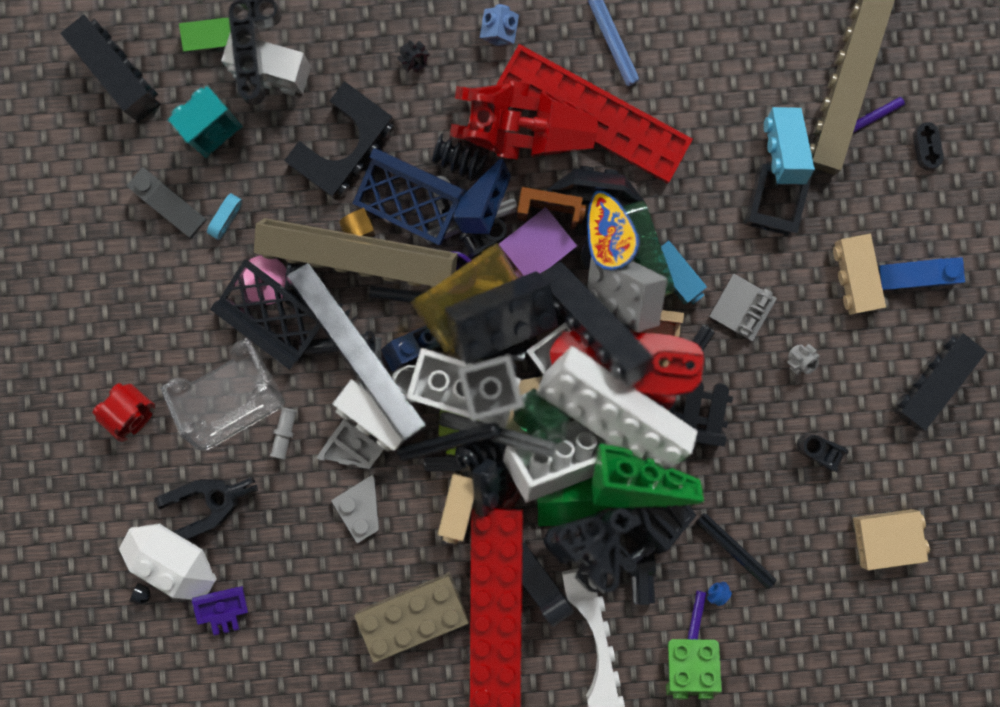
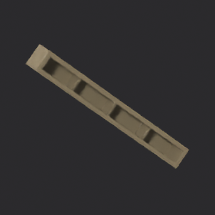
M859 0L858 4L855 3L851 10L850 18L853 20L851 26L846 28L843 35L844 49L840 50L836 57L837 71L836 74L833 73L828 82V88H831L829 96L825 97L822 102L820 111L823 112L821 121L818 120L813 130V134L816 135L814 143L809 145L814 169L833 175L842 169L895 0Z
M267 218L256 223L254 253L262 254V257L266 259H276L278 257L286 259L289 263H310V266L315 268L327 266L334 268L337 272L354 271L363 277L381 276L386 281L402 280L407 281V284L412 286L424 284L439 291L449 289L455 280L458 253Z

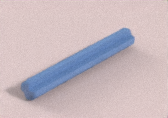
M588 0L626 85L630 86L637 83L639 80L637 72L604 1Z

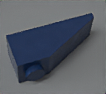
M498 160L461 197L454 211L453 218L462 233H490L511 179V174L504 160Z

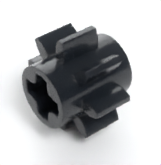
M409 40L408 43L400 47V56L397 59L402 63V67L407 72L412 68L418 73L419 70L427 66V57L430 56V53L420 41L415 45Z

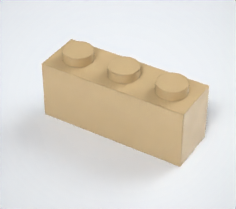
M871 233L835 242L833 255L840 266L838 279L840 285H844L845 295L843 296V303L845 309L849 310V314L852 315L885 308L886 304Z

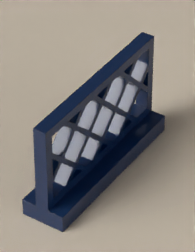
M373 148L370 155L372 160L352 204L365 208V210L437 245H441L453 220L454 211L461 197L467 191L384 151ZM376 166L383 168L387 179L375 183L373 177ZM402 177L406 179L409 189L397 194L393 181ZM389 183L393 196L381 200L377 187ZM412 183H415V184H417L418 186L413 187V186H412ZM425 188L428 190L431 200L419 204L414 191ZM373 189L377 202L370 205L361 202L364 193ZM410 193L415 206L403 210L398 197ZM433 193H436L440 196L435 198ZM444 198L452 201L449 212L440 214L436 201ZM394 199L399 212L388 215L385 212L383 203ZM432 203L436 217L424 221L420 208ZM416 210L420 223L411 226L407 224L404 214ZM400 216L402 221L396 219L395 217ZM438 220L441 228L437 238L429 234L426 224ZM420 226H422L423 231H421V230H419V229H417V228L420 227Z

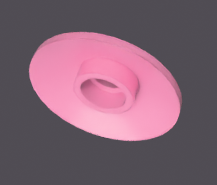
M262 256L249 260L285 287L286 267L278 259H266ZM246 269L243 274L245 285L255 284L254 274ZM262 286L265 300L276 299L274 289L271 286ZM257 287L246 288L248 299L252 302L259 301Z

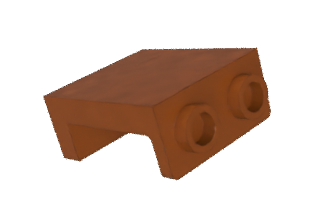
M522 187L517 220L527 221L529 207L539 209L546 207L550 211L571 214L572 222L570 229H576L577 224H582V220H584L586 205H581L582 197Z

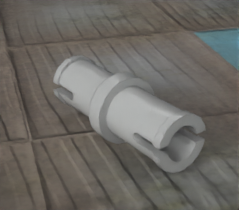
M282 407L277 429H274L273 432L275 439L270 456L286 460L290 437L293 438L294 435L292 429L297 410Z

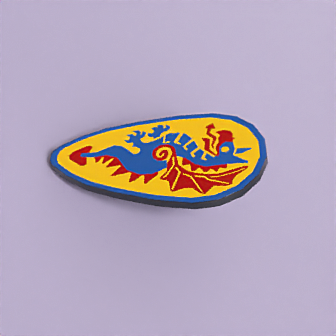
M601 190L595 192L589 205L587 223L591 256L594 262L604 270L615 271L623 269L638 254L640 247L639 235L630 217L614 197Z

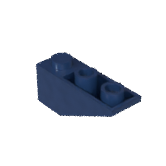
M446 316L385 345L381 351L391 371L417 360L421 348L434 351L451 342L452 339Z

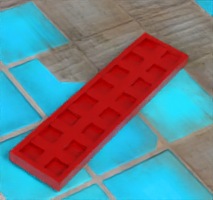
M521 44L517 46L496 84H507V81L529 84L528 97L540 98L541 91L545 90L587 110L598 117L597 135L594 144L667 184L670 182L693 140L691 137Z
M475 507L471 509L470 707H521L523 509L494 508L484 517L475 514Z

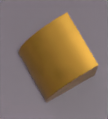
M365 208L352 212L339 221L344 233L366 237L376 235Z

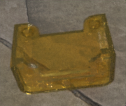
M496 243L437 285L427 290L428 292L410 301V303L444 352L450 350L454 353L444 308L515 280L518 276L503 250Z

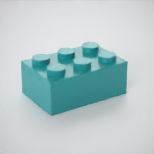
M208 86L204 89L196 90L192 94L191 100L185 105L176 107L171 113L172 116L168 118V121L186 142L205 158L243 127Z

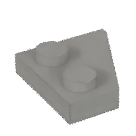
M343 419L316 458L323 461L326 459L337 461L340 464H353L370 469L384 449L376 443L377 440L370 435L367 436L362 433L351 421Z
M371 475L331 500L357 543L379 530L374 475Z

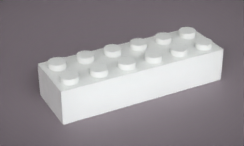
M573 346L545 371L536 394L614 446L633 451L632 455L646 460L647 457L655 460V465L667 470L673 468L692 453L697 435L695 429L638 392L632 386L628 387L622 380H617L610 371Z

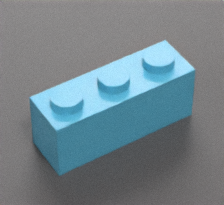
M772 107L769 116L764 120V132L768 135L767 148L768 152L772 155V173L776 176L777 184H807L814 171V165L802 108Z

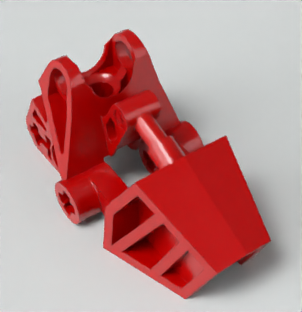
M507 81V84L479 88L456 86L455 99L471 101V114L468 126L451 124L450 136L467 140L497 153L496 156L518 159L520 147L532 149L531 156L540 157L593 149L597 135L598 117L545 90L541 91L540 98L528 97L529 84ZM508 107L538 111V117H521V112L508 110ZM519 127L536 132L534 136L505 132V130L518 132Z

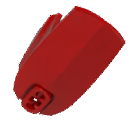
M575 331L563 332L550 349L552 365L573 346L611 372V368L606 363L602 364L598 360L594 350L582 343L580 336ZM631 332L653 354L654 371L631 386L669 411L677 395L690 393L701 383L704 354L698 344L681 337ZM668 360L670 365L661 367L659 362ZM692 362L695 364V368L688 370L685 365Z

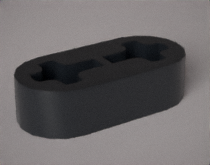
M922 123L913 132L917 161L922 169L933 170L939 167L944 160L940 133L934 123ZM926 130V132L931 133V136L926 138V136H921V132ZM929 152L931 156H935L936 160L933 161L932 164L931 161H926L925 157L929 155Z

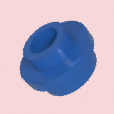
M726 582L714 583L708 590V601L717 606L725 604L732 594L729 590V585Z

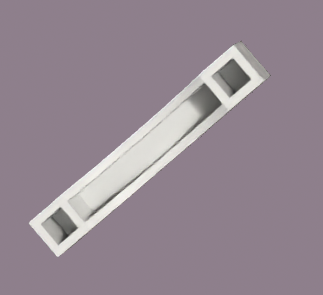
M579 568L562 571L567 600L586 618L596 641V671L592 684L586 694L588 707H625L623 696L618 697L616 687L621 686L618 671L613 672L611 662L616 661L613 646L608 647L606 637L611 636L608 621L603 622L601 612L605 611L603 596L598 597L597 592H589L575 579ZM589 580L590 586H591L592 588H596V587L593 585V583Z

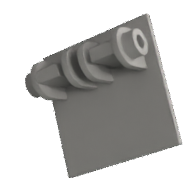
M733 274L709 317L753 341L777 298L772 296L773 293L767 289L762 290Z

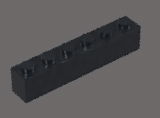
M561 261L540 273L551 285L556 315H560L565 320L567 327L571 331L575 330L586 347H591L602 364L606 363L611 368V372L617 380H622L629 387L654 371L653 354Z

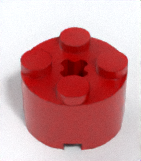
M118 383L110 390V396L104 402L99 403L92 413L96 416V421L119 442L128 440L125 437L130 432L135 435L147 424L153 415L150 409H155V404L133 384L123 386L121 383Z

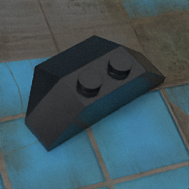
M580 166L579 169H573L546 190L548 192L582 197V204L590 205L593 194L601 190L614 197L624 210L643 212L646 208V202L626 176L620 175L619 171L613 169H605L604 172L594 171L593 167Z

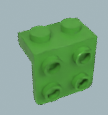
M670 640L668 642L669 682L666 684V695H673L675 700H686L688 695L698 696L699 700H713L714 696L721 693L718 641Z

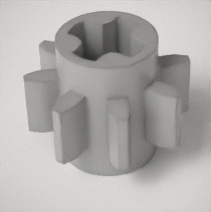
M810 344L806 345V347L796 345L790 350L787 363L791 366L790 369L797 375L801 372L811 374L817 369L820 356L817 354V350Z

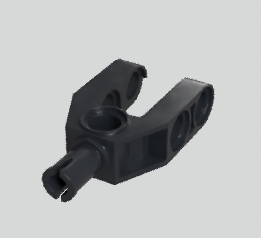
M252 476L233 485L230 481L199 479L154 498L158 510L201 492L204 493L206 504L211 510V515L172 531L186 540L221 525L238 506V499L257 492L258 486L256 484L248 488L246 487L256 482ZM217 492L223 493L225 497L222 505L215 500Z

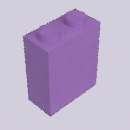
M545 207L499 244L501 251L498 254L506 264L511 262L516 269L513 273L517 278H520L534 271L541 273L573 252L577 245Z

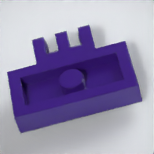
M243 586L192 598L197 624L210 622L214 636L219 635L218 625H222L224 634L229 633L228 623L232 622L234 631L239 630L237 615L248 613Z

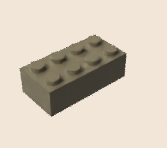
M450 572L357 610L354 615L373 663L464 626L469 621Z

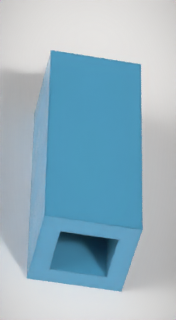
M667 241L647 258L661 276L667 278V284L684 305L689 301L695 304L704 296L702 291L707 286L670 241Z

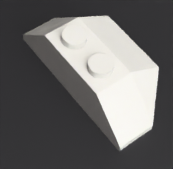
M161 524L131 527L119 548L131 573L172 598L192 600L193 597L209 594L217 580L215 574L212 573L203 550Z

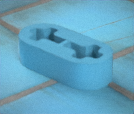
M230 193L210 222L207 234L220 240L239 212L243 200Z

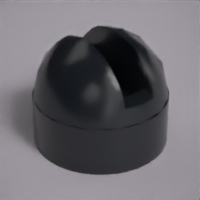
M137 583L129 602L145 604L149 600L151 591L147 586Z

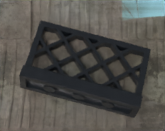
M247 259L242 262L220 299L215 301L210 308L211 311L289 370L301 362L304 353L321 329L317 322L313 329L305 330L302 316H310L314 320L316 319L303 301ZM246 269L254 274L255 284L245 285L243 274ZM262 286H271L274 289L276 299L265 300ZM257 287L259 301L249 302L246 288ZM240 289L243 303L236 304L228 297L233 290ZM289 300L292 302L296 314L285 315L282 301ZM277 302L279 316L268 317L266 303ZM260 304L263 318L256 319L251 315L250 306ZM297 317L299 331L288 332L286 319ZM280 320L283 333L275 334L271 331L269 321ZM300 335L302 346L299 351L291 346L289 336Z

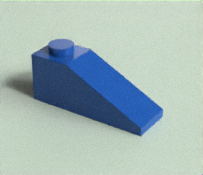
M963 257L878 266L882 290L951 286L965 283Z

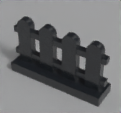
M701 381L692 392L679 394L686 396L683 413L674 412L676 399L668 412L697 431L695 442L725 447L727 436L721 430L722 427L727 428L728 421L724 420L726 405L727 403H732L733 396L729 395V389L724 383H717L713 387L712 392H706ZM702 398L711 400L708 417L699 416ZM697 423L705 424L706 427H697Z

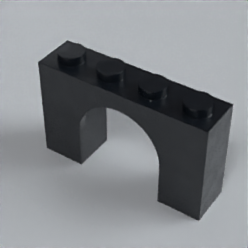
M345 81L330 99L332 107L357 125L359 129V142L356 149L344 159L328 160L322 158L298 141L284 160L288 166L334 200L338 196L343 197L350 187L348 183L353 176L357 178L365 167L363 163L368 156L370 157L373 148L379 149L378 143L383 137L387 138L394 129V119L390 114Z

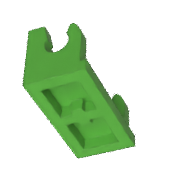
M229 17L179 23L184 52L226 47L231 32Z

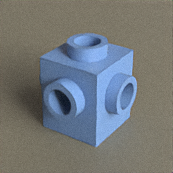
M501 4L495 5L494 8L484 9L480 38L496 46L514 44L519 14L510 11V7Z

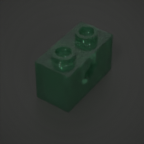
M533 388L521 395L524 407L514 409L513 420L530 436L551 441L557 445L566 440L568 418L553 404L536 394L537 390Z

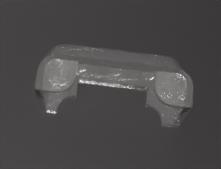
M248 338L234 344L230 351L232 360L190 383L183 378H174L160 387L180 436L198 450H208L279 410L285 403L280 389L255 345Z

